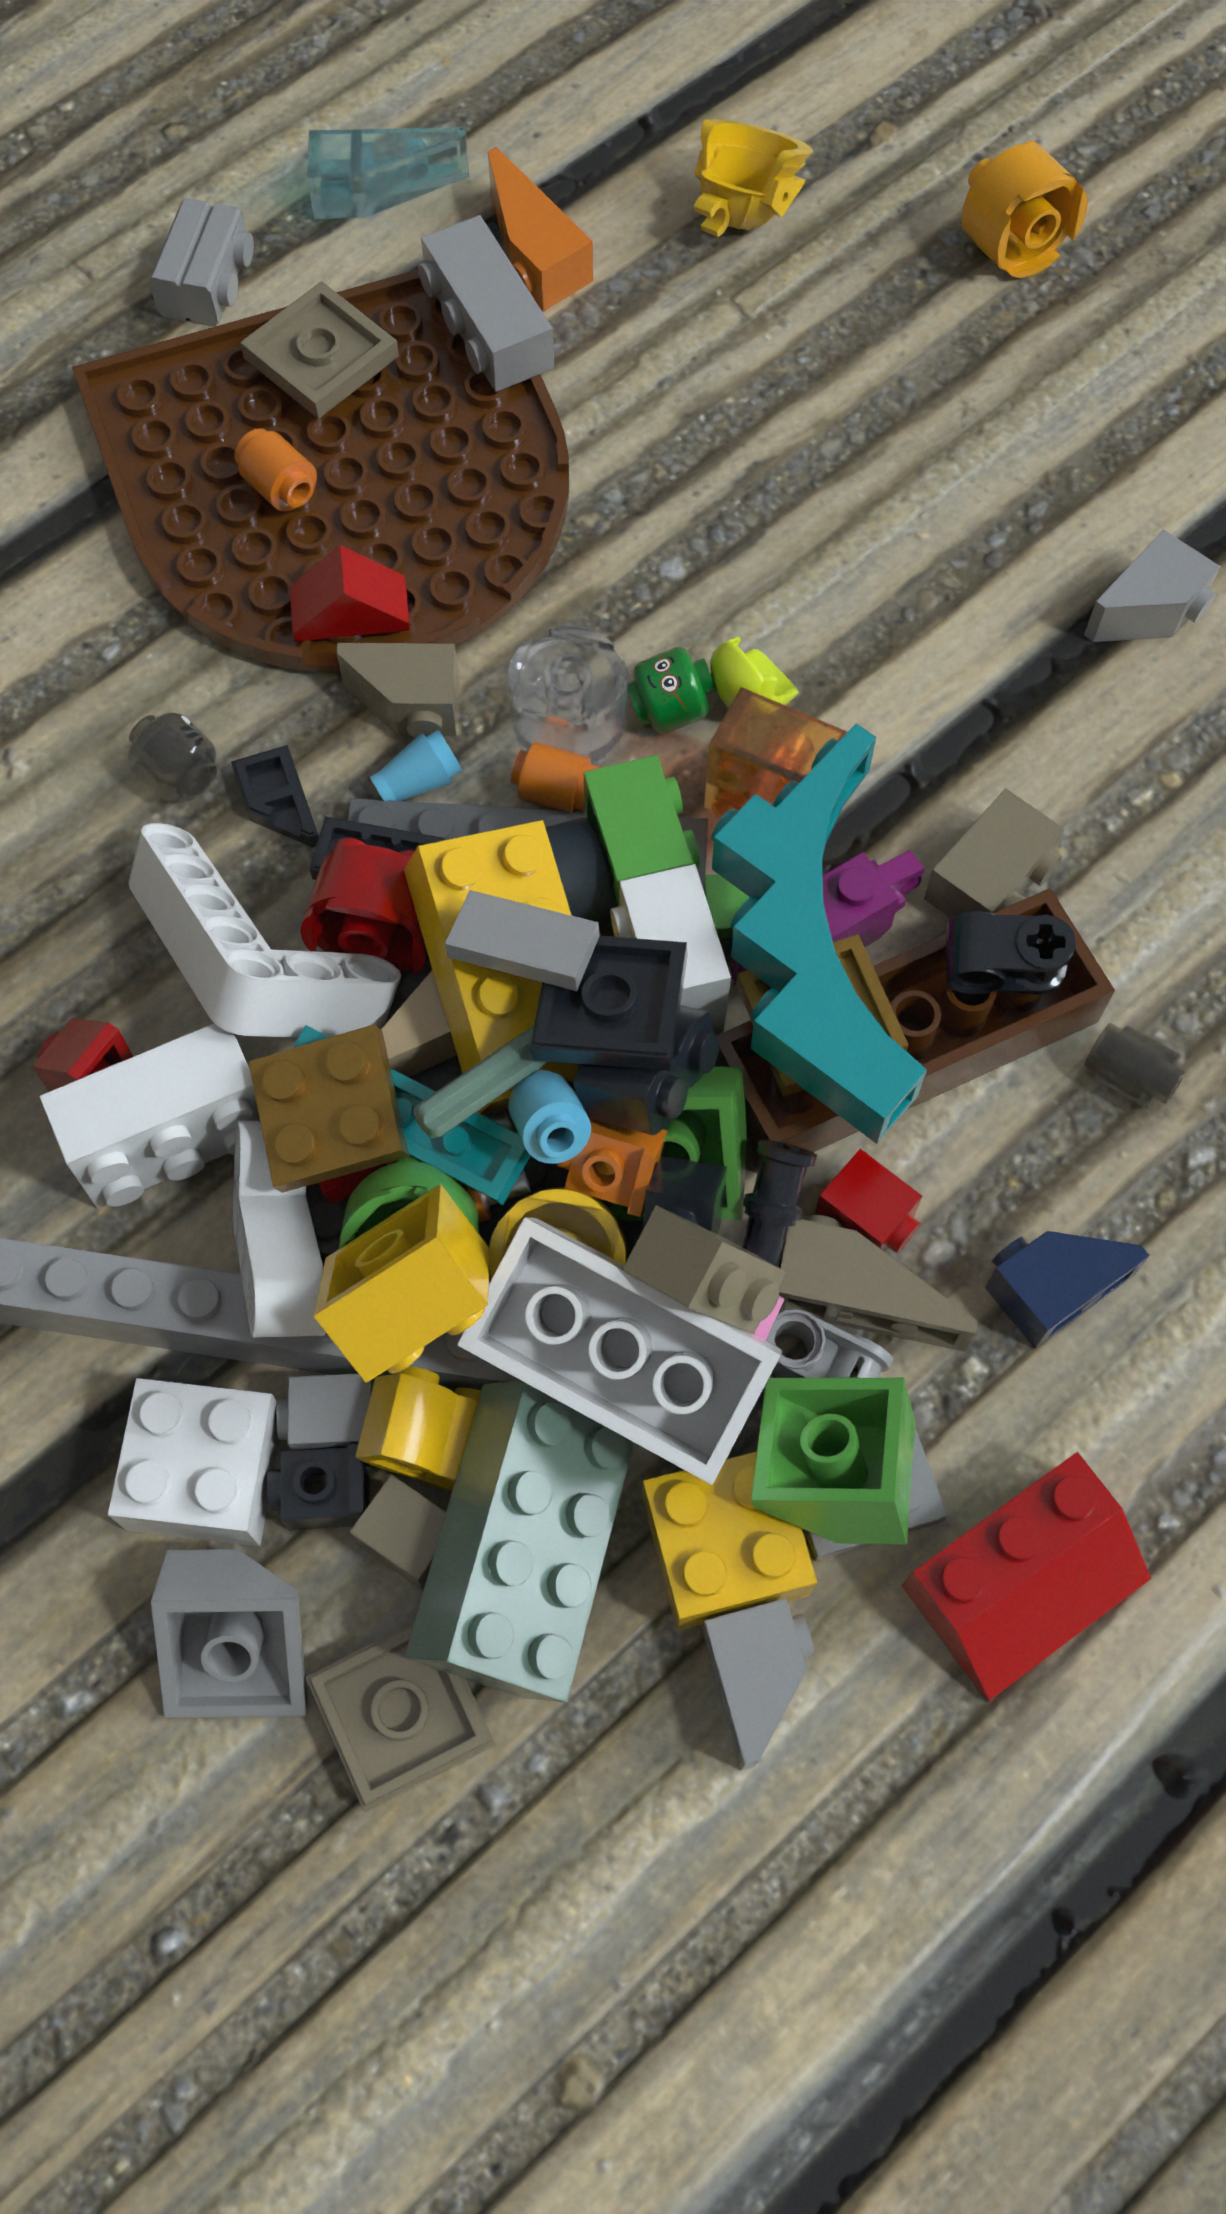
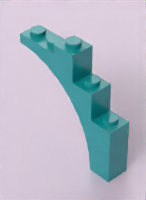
M855 723L839 741L835 738L827 741L817 753L812 763V770L800 783L792 780L786 784L776 797L773 805L755 793L739 811L732 808L721 817L711 835V840L714 841L712 870L750 897L738 909L730 924V928L733 929L731 958L771 987L752 1011L750 1019L754 1022L750 1049L878 1144L918 1097L927 1069L887 1035L856 994L834 949L823 905L822 859L825 846L843 806L870 771L876 736Z

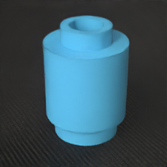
M536 1070L514 1085L509 1098L508 1108L527 1152L536 1160L551 1164L565 1162L578 1155L588 1143L591 1134V1124L570 1082L557 1073L547 1070Z

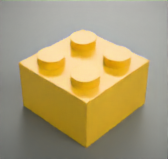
M439 1184L325 1258L313 1317L365 1383L386 1370L391 1374L398 1373L415 1362L424 1351V1346L446 1332L449 1335L460 1334L481 1318L485 1307L488 1306L489 1247L442 1184Z
M757 1452L726 1459L713 1485L686 1470L643 1481L642 1500L677 1631L703 1625L705 1620L787 1598V1601L791 1602L810 1597L817 1585V1579L802 1528L754 1508L751 1496Z

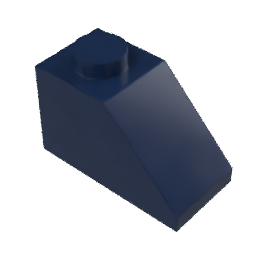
M1046 1231L1029 1244L1023 1237H1020L1002 1249L992 1259V1263L996 1268L985 1289L1036 1349L1135 1276L1150 1255L1141 1245Z

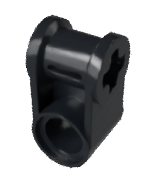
M982 911L957 914L946 923L947 986L953 991L972 995L991 992L1030 993L1035 995L1050 993L1057 989L1065 978L1067 963L1073 957L1076 945L1074 932L1066 922L1050 915H996ZM1046 931L1044 938L1038 939L1039 933ZM1039 952H1043L1044 959L1040 958ZM1039 972H1045L1042 979H1037Z

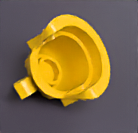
M705 119L701 127L702 135H700L703 149L700 150L694 171L695 177L701 182L702 195L698 197L693 206L695 212L707 216L700 225L702 231L719 237L724 233L727 226L750 230L764 225L775 215L782 218L805 183V179L797 177L795 174L805 165V161L813 153V149L796 138L767 128L736 121Z

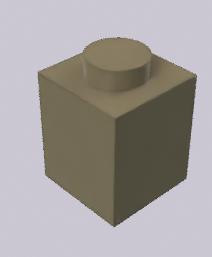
M391 1474L353 1526L350 1534L358 1546L424 1591L446 1512Z

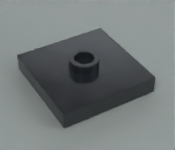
M600 936L577 991L542 982L530 1046L533 1060L671 1071L688 957L687 942Z

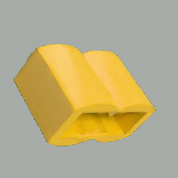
M408 1366L398 1374L375 1377L355 1457L375 1467L413 1477L424 1484L452 1493L481 1391L471 1388H456L455 1392L438 1385L440 1379L438 1374L413 1366Z

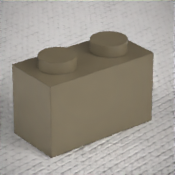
M1005 788L934 867L924 899L950 918L957 914L973 911L994 913L1026 899L1022 894L1032 882L1041 887L1051 877L1061 862L1062 856L1056 853L1065 829Z
M657 1205L622 1269L687 1308L752 1334L755 1333L760 1322L766 1319L775 1308L779 1298V1286L786 1274V1271L728 1239Z

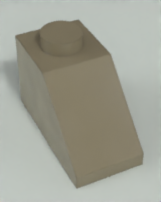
M337 643V657L344 687L398 736H412L416 738L421 732L428 736L436 730H439L442 736L457 735L459 673L455 644Z

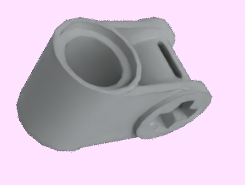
M798 1309L785 1310L778 1314L766 1339V1342L776 1346L775 1338L781 1335L790 1334L797 1336L805 1344L808 1353L807 1357L799 1360H792L781 1354L771 1373L772 1378H849L853 1368L857 1369L855 1378H878L880 1372L888 1371L893 1362V1357L889 1352L876 1343L861 1336L847 1333L811 1315L809 1312Z

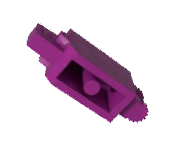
M911 850L881 865H878L875 860L870 861L865 853L862 852L822 876L823 905L833 942L859 934L864 947H867L880 939L892 927L895 913L906 905L907 901L903 896L920 886L922 881L921 875L925 869ZM733 959L734 965L731 966V979L734 980L733 985H736L737 973L747 969Z

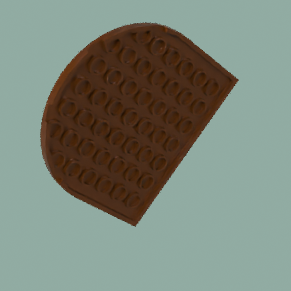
M418 269L336 292L397 340L399 357L319 419L243 357L240 342L286 307L72 367L128 533L145 574L157 593L176 614L217 644L243 656L270 665L324 673H341L337 657V643L455 644L456 646L496 622L511 609L532 587L548 564L561 536L567 515L570 493L569 454L564 429L541 374L495 392L483 372L477 374L473 370L467 357L464 340L460 334L452 335L442 314L441 303L436 296L429 297L421 283ZM259 428L277 432L315 467L317 480L314 492L307 503L290 511L277 510L240 475L238 465L235 462V450L244 435ZM339 545H342L405 576L410 631L294 642L290 586Z

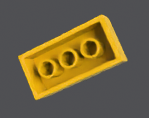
M543 820L420 845L404 868L462 1073L535 1025L542 982L448 958L445 942L469 890L571 915ZM549 1061L537 1069L547 1070L563 1076L570 1082L576 1092L573 1081L581 1064ZM513 1087L476 1113L485 1115L509 1109L508 1103Z

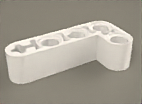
M238 1120L235 1135L233 1229L252 1338L324 1336L326 1332L313 1317L323 1264L306 1199V1186L284 1193L275 1189L272 1185L260 1120Z

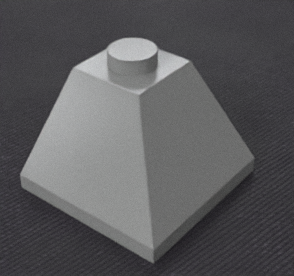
M238 1549L167 1550L151 1599L164 1718L306 1716L308 1706L298 1590Z

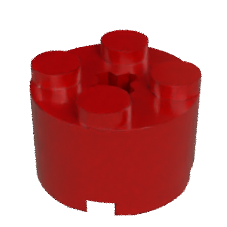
M342 838L335 842L333 851L321 863L301 924L300 934L306 948L309 951L316 952L318 946L324 952L373 955L392 963L399 970L400 974L402 971L412 968L413 976L420 972L425 964L428 952L404 873V868L415 851L407 850L399 853L382 847L366 845L354 838Z

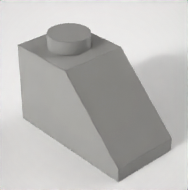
M1163 529L1096 601L1084 636L1092 642L1173 637L1188 620L1194 623L1199 622L1211 607L1217 594L1210 589L1220 566Z
M787 1598L705 1620L703 1624V1638L741 1771L755 1767L761 1759L808 1669L805 1658L814 1655L813 1643L806 1620L802 1613L794 1616L791 1615Z

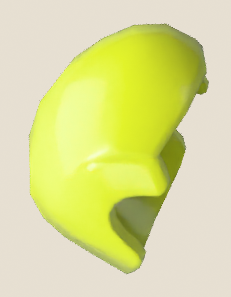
M734 637L721 643L713 651L710 659L711 676L717 690L716 692L726 707L736 714L756 721L767 719L785 707L799 694V691L764 653L758 649H752L744 653L738 647L741 638Z

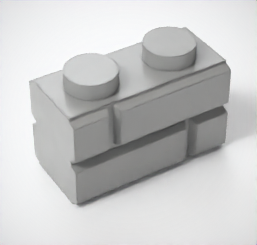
M184 198L181 201L149 279L157 312L162 317L186 321V318H189L193 323L215 327L219 324L225 306H234L238 295L237 275L241 266L248 267L250 265L254 250L253 236L246 231L243 212L238 207L217 203L212 207L206 201Z

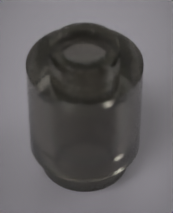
M1109 1023L1104 1028L1084 1064L1085 1067L1096 1072L1095 1080L1146 1109H1149L1156 1100L1166 1105L1176 1092L1186 1073L1176 1067L1181 1054L1129 1025L1121 1029L1112 1023Z

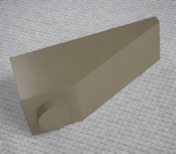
M807 1215L800 1219V1221H796L795 1226H789L780 1263V1269L786 1271L779 1286V1296L785 1299L779 1310L780 1313L785 1310L798 1309L809 1312L811 1315L827 1323L965 1352L976 1333L977 1320L859 1232L841 1228L842 1224L839 1221L822 1215Z

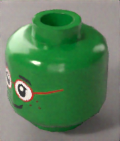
M674 647L638 662L633 668L632 675L634 680L626 683L642 727L651 724L653 729L660 734L670 733L705 718L709 712V703L706 695L717 691L705 659L702 658L693 662L689 652L682 647Z

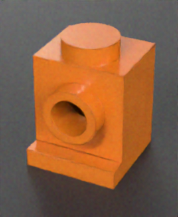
M589 1118L591 1134L584 1149L572 1159L557 1163V1167L569 1170L565 1189L578 1191L588 1196L629 1207L628 1214L640 1217L645 1207L646 1190L660 1160L667 1130L662 1129L656 1135H649Z

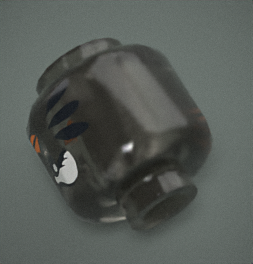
M168 712L158 717L148 715L141 719L130 732L129 741L132 744L128 751V766L162 800L177 801L182 798L184 801H191L201 795L213 782L218 769L215 765L216 748L211 740L181 713Z

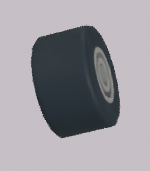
M579 818L545 827L571 915L598 922L599 930L612 926L610 909L616 907L615 892L607 858L593 824L586 818Z

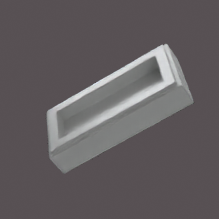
M469 890L445 942L448 958L577 991L600 937L598 922Z

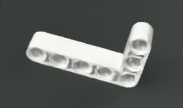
M150 823L143 826L128 882L129 888L209 1018L218 1027L237 1035L299 1037L305 1025L329 1037L373 1024L380 1030L384 1027L401 978L399 970L392 963L367 954L270 949L203 849L190 833L181 828L162 823Z

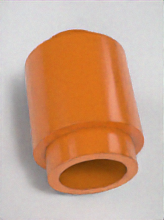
M259 428L248 432L239 441L235 450V462L238 465L240 475L272 506L280 511H290L308 502L314 492L317 480L316 469L280 434Z
M535 741L529 751H519L511 773V784L518 786V798L521 800L569 813L578 810L584 811L583 772L602 767L591 764L590 757Z

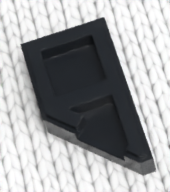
M288 745L231 761L250 821L312 848L316 847L319 835Z

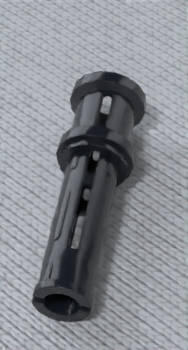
M761 1139L758 1143L757 1152L762 1155L753 1193L745 1194L743 1201L744 1213L749 1218L742 1248L778 1267L789 1226H795L796 1221H800L803 1209L797 1205L806 1169L815 1165L817 1154L792 1144Z

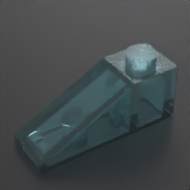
M466 127L309 130L307 180L314 219L366 218L469 177Z

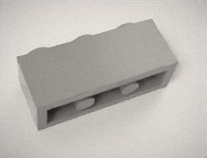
M481 215L421 237L424 263L418 265V273L423 288L429 297L436 296L438 298L449 331L452 335H461L465 342L467 357L473 370L477 374L483 372L495 392L555 368L553 328Z

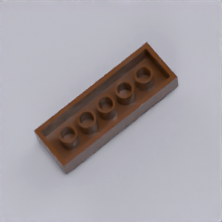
M1051 888L993 913L996 915L1055 916L1066 922L1073 930L1076 940L1073 957L1067 963L1064 980L1057 989L1050 993L1035 995L1030 993L991 992L972 995L953 991L947 986L946 934L873 966L909 1045L907 1052L927 1069L919 1095L909 1108L1099 1022L1115 989ZM1041 931L1038 939H1043L1046 931ZM1039 952L1040 958L1044 959L1043 952ZM1039 972L1037 979H1042L1045 972ZM751 1020L717 1035L719 1039V1054L714 1067L742 1066L747 1137L760 1161L762 1155L757 1152V1147L761 1139L784 1142L815 1152L859 1132V1130L806 1090L783 1097L769 1062L750 1049L753 1033Z

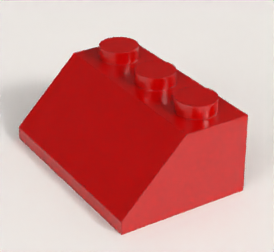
M1077 1451L912 1571L901 1586L986 1702H989L1151 1580V1576L1123 1508Z

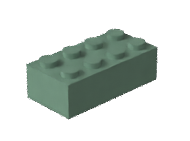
M521 1380L483 1384L404 1658L521 1698L567 1703L634 1442Z

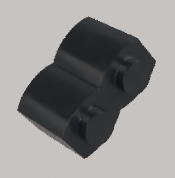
M684 1005L680 1006L671 1071L581 1064L573 1082L577 1097L588 1118L649 1135H656L665 1128L671 1119L677 1118L686 1104L688 1089L694 1086L703 1074H707L713 1069L718 1058L719 1039L714 1034L710 1012Z

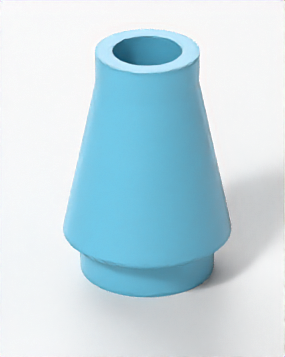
M436 730L428 736L421 732L386 766L370 776V779L384 802L388 800L403 801L451 785L452 781L450 778L462 772V769L439 730Z

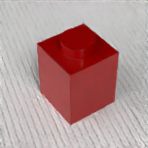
M860 1148L820 1194L814 1215L833 1218L842 1224L841 1228L856 1230L884 1252L890 1248L898 1254L921 1225L914 1216L923 1196Z

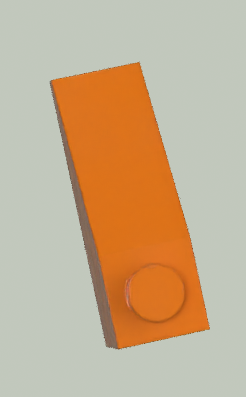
M494 147L488 151L490 193L504 251L532 297L544 312L593 282V241L497 147Z

